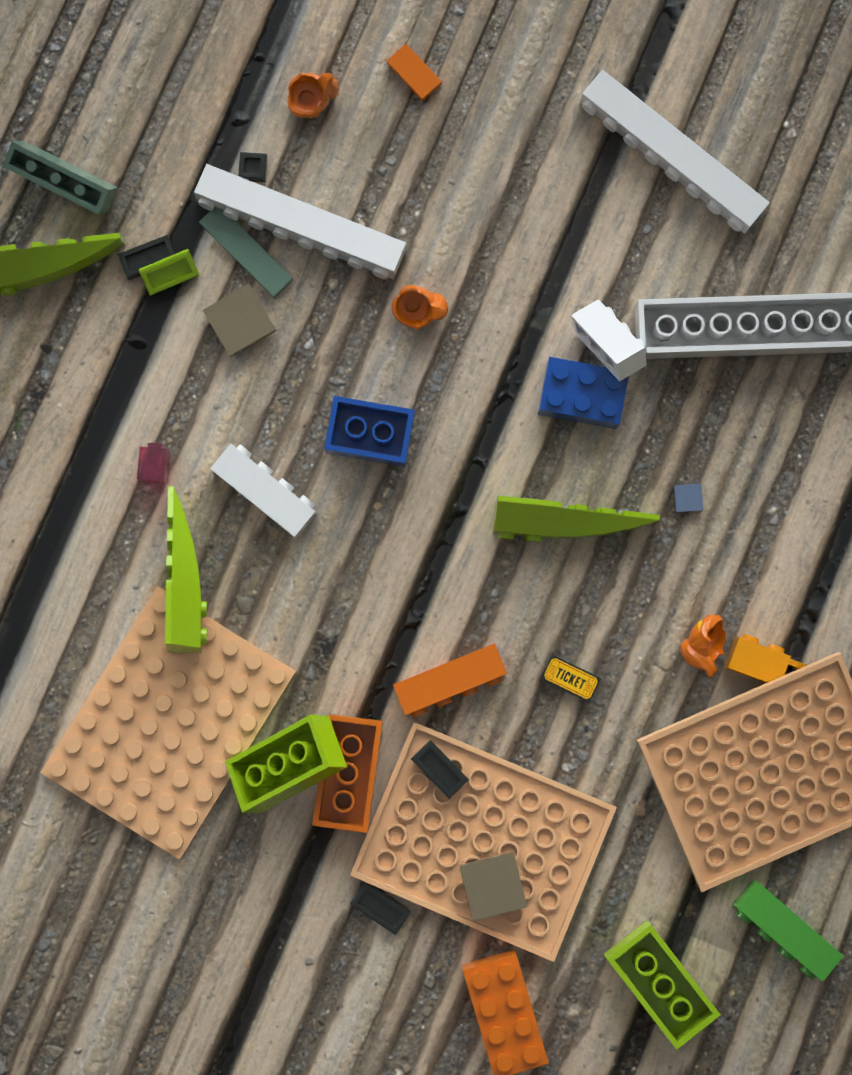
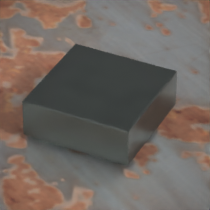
M240 152L238 176L253 182H266L267 154Z

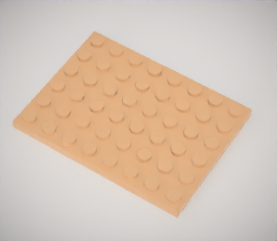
M157 586L40 773L180 860L231 779L225 761L250 748L297 671L208 616L207 618H202V628H207V645H202V653H168L165 644L166 590Z
M839 652L637 739L701 892L852 826V679L842 654Z
M413 722L350 876L554 962L617 807L417 722ZM430 739L469 779L450 799L411 760ZM513 851L527 907L473 921L459 865Z

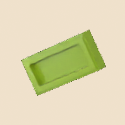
M189 249L139 269L149 295L199 275Z

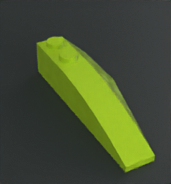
M120 233L85 236L82 238V242L79 243L75 239L66 238L58 239L55 245L51 246L49 244H42V241L31 242V246L24 249H16L15 244L0 246L1 296H12L17 294L19 290L49 283L75 273L124 246V239Z
M168 486L167 521L169 529H167V550H169V555L166 556V568L169 580H166L165 644L168 653H202V645H207V628H202V618H207V601H202L198 563L184 510L174 486Z
M498 495L495 504L493 533L498 534L499 539L514 540L516 535L525 536V541L540 543L542 538L575 539L629 531L658 522L660 515L634 511L616 513L617 510L603 507L595 508L594 511L589 510L587 505L580 504L568 505L567 508L562 507V502Z

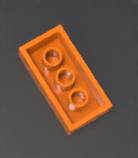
M327 714L330 717L347 768L318 783L312 826L368 833L383 721Z
M515 949L462 964L493 1075H513L549 1064Z

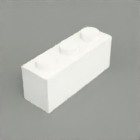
M597 300L572 315L574 333L618 381L647 366L645 355L647 348L641 339H636L631 334L626 323H620L610 307H605Z

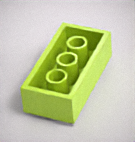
M313 714L225 761L242 813H262L347 768L330 717Z
M647 920L604 953L607 960L676 1050L721 1015Z

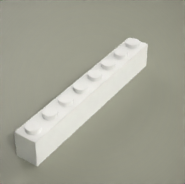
M603 69L582 93L580 103L588 114L599 117L603 121V125L611 132H618L624 137L623 140L628 146L633 149L638 148L644 153V157L648 162L653 165L658 164L665 170L668 178L682 183L692 197L702 199L707 203L706 206L712 213L722 215L728 220V225L735 231H742L745 234L770 203Z
M206 164L194 191L196 201L204 209L212 211L214 207L224 210L223 215L233 220L242 219L247 221L249 226L257 230H263V228L270 230L276 237L283 240L288 238L295 240L298 245L305 249H318L323 251L322 254L330 259L336 260L340 258L347 261V264L353 268H366L371 270L373 275L381 279H387L388 277L394 280L406 251V242L209 164Z

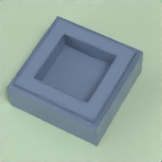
M701 484L673 486L675 513L703 511Z

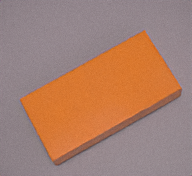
M407 44L402 46L387 60V65L422 102L442 85V81Z

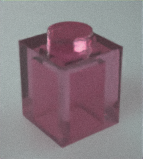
M148 443L147 447L140 446L137 479L140 482L168 484L171 452L164 448V444Z

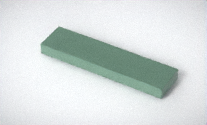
M214 207L212 211L199 221V224L275 299L293 281V278L235 220L224 216V210Z

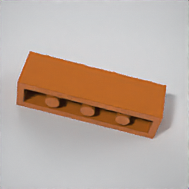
M494 643L395 683L393 686L404 714L411 713L412 718L427 713L426 707L434 703L439 708L453 702L451 697L462 693V696L466 697L478 692L476 686L486 682L488 687L504 681L502 676L506 675L507 672Z

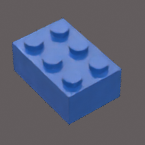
M549 356L537 414L617 429L621 422L629 376L618 381L606 367Z
M334 396L324 450L327 454L406 467L415 410Z

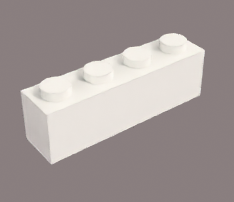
M230 444L210 469L297 539L317 515L313 510L315 504L304 495L300 499L292 493L294 487L283 478L279 482L271 476L273 470L262 461L258 465L250 459L252 453L242 445L236 448Z

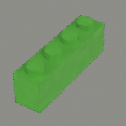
M754 879L732 904L738 909L735 914L747 925L751 921L759 927L757 933L768 943L774 940L781 947L777 951L790 962L795 958L802 964L799 970L811 980L817 977L823 982L844 957Z

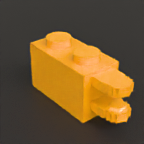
M744 634L742 638H734L724 668L766 684L784 676L788 666L798 670L807 665L790 659L791 656L784 654L785 649L774 644H769L768 647L758 644V638Z

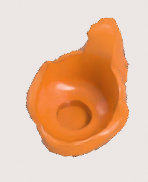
M313 73L298 74L290 81L288 86V108L296 117H318L329 104V100L335 99L339 95V82L330 73H322L320 76Z
M416 285L404 286L392 302V313L395 319L406 327L417 331L428 326L433 320L444 319L449 311L448 303L444 296L440 293H432Z
M713 614L707 615L704 619L698 621L691 630L689 638L685 639L680 647L685 662L694 668L706 671L708 677H713L718 670L714 661L719 655L725 654L723 646L726 641V631L722 627L723 618L720 615Z

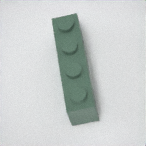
M24 140L11 142L2 167L98 215L109 212L118 191V187Z

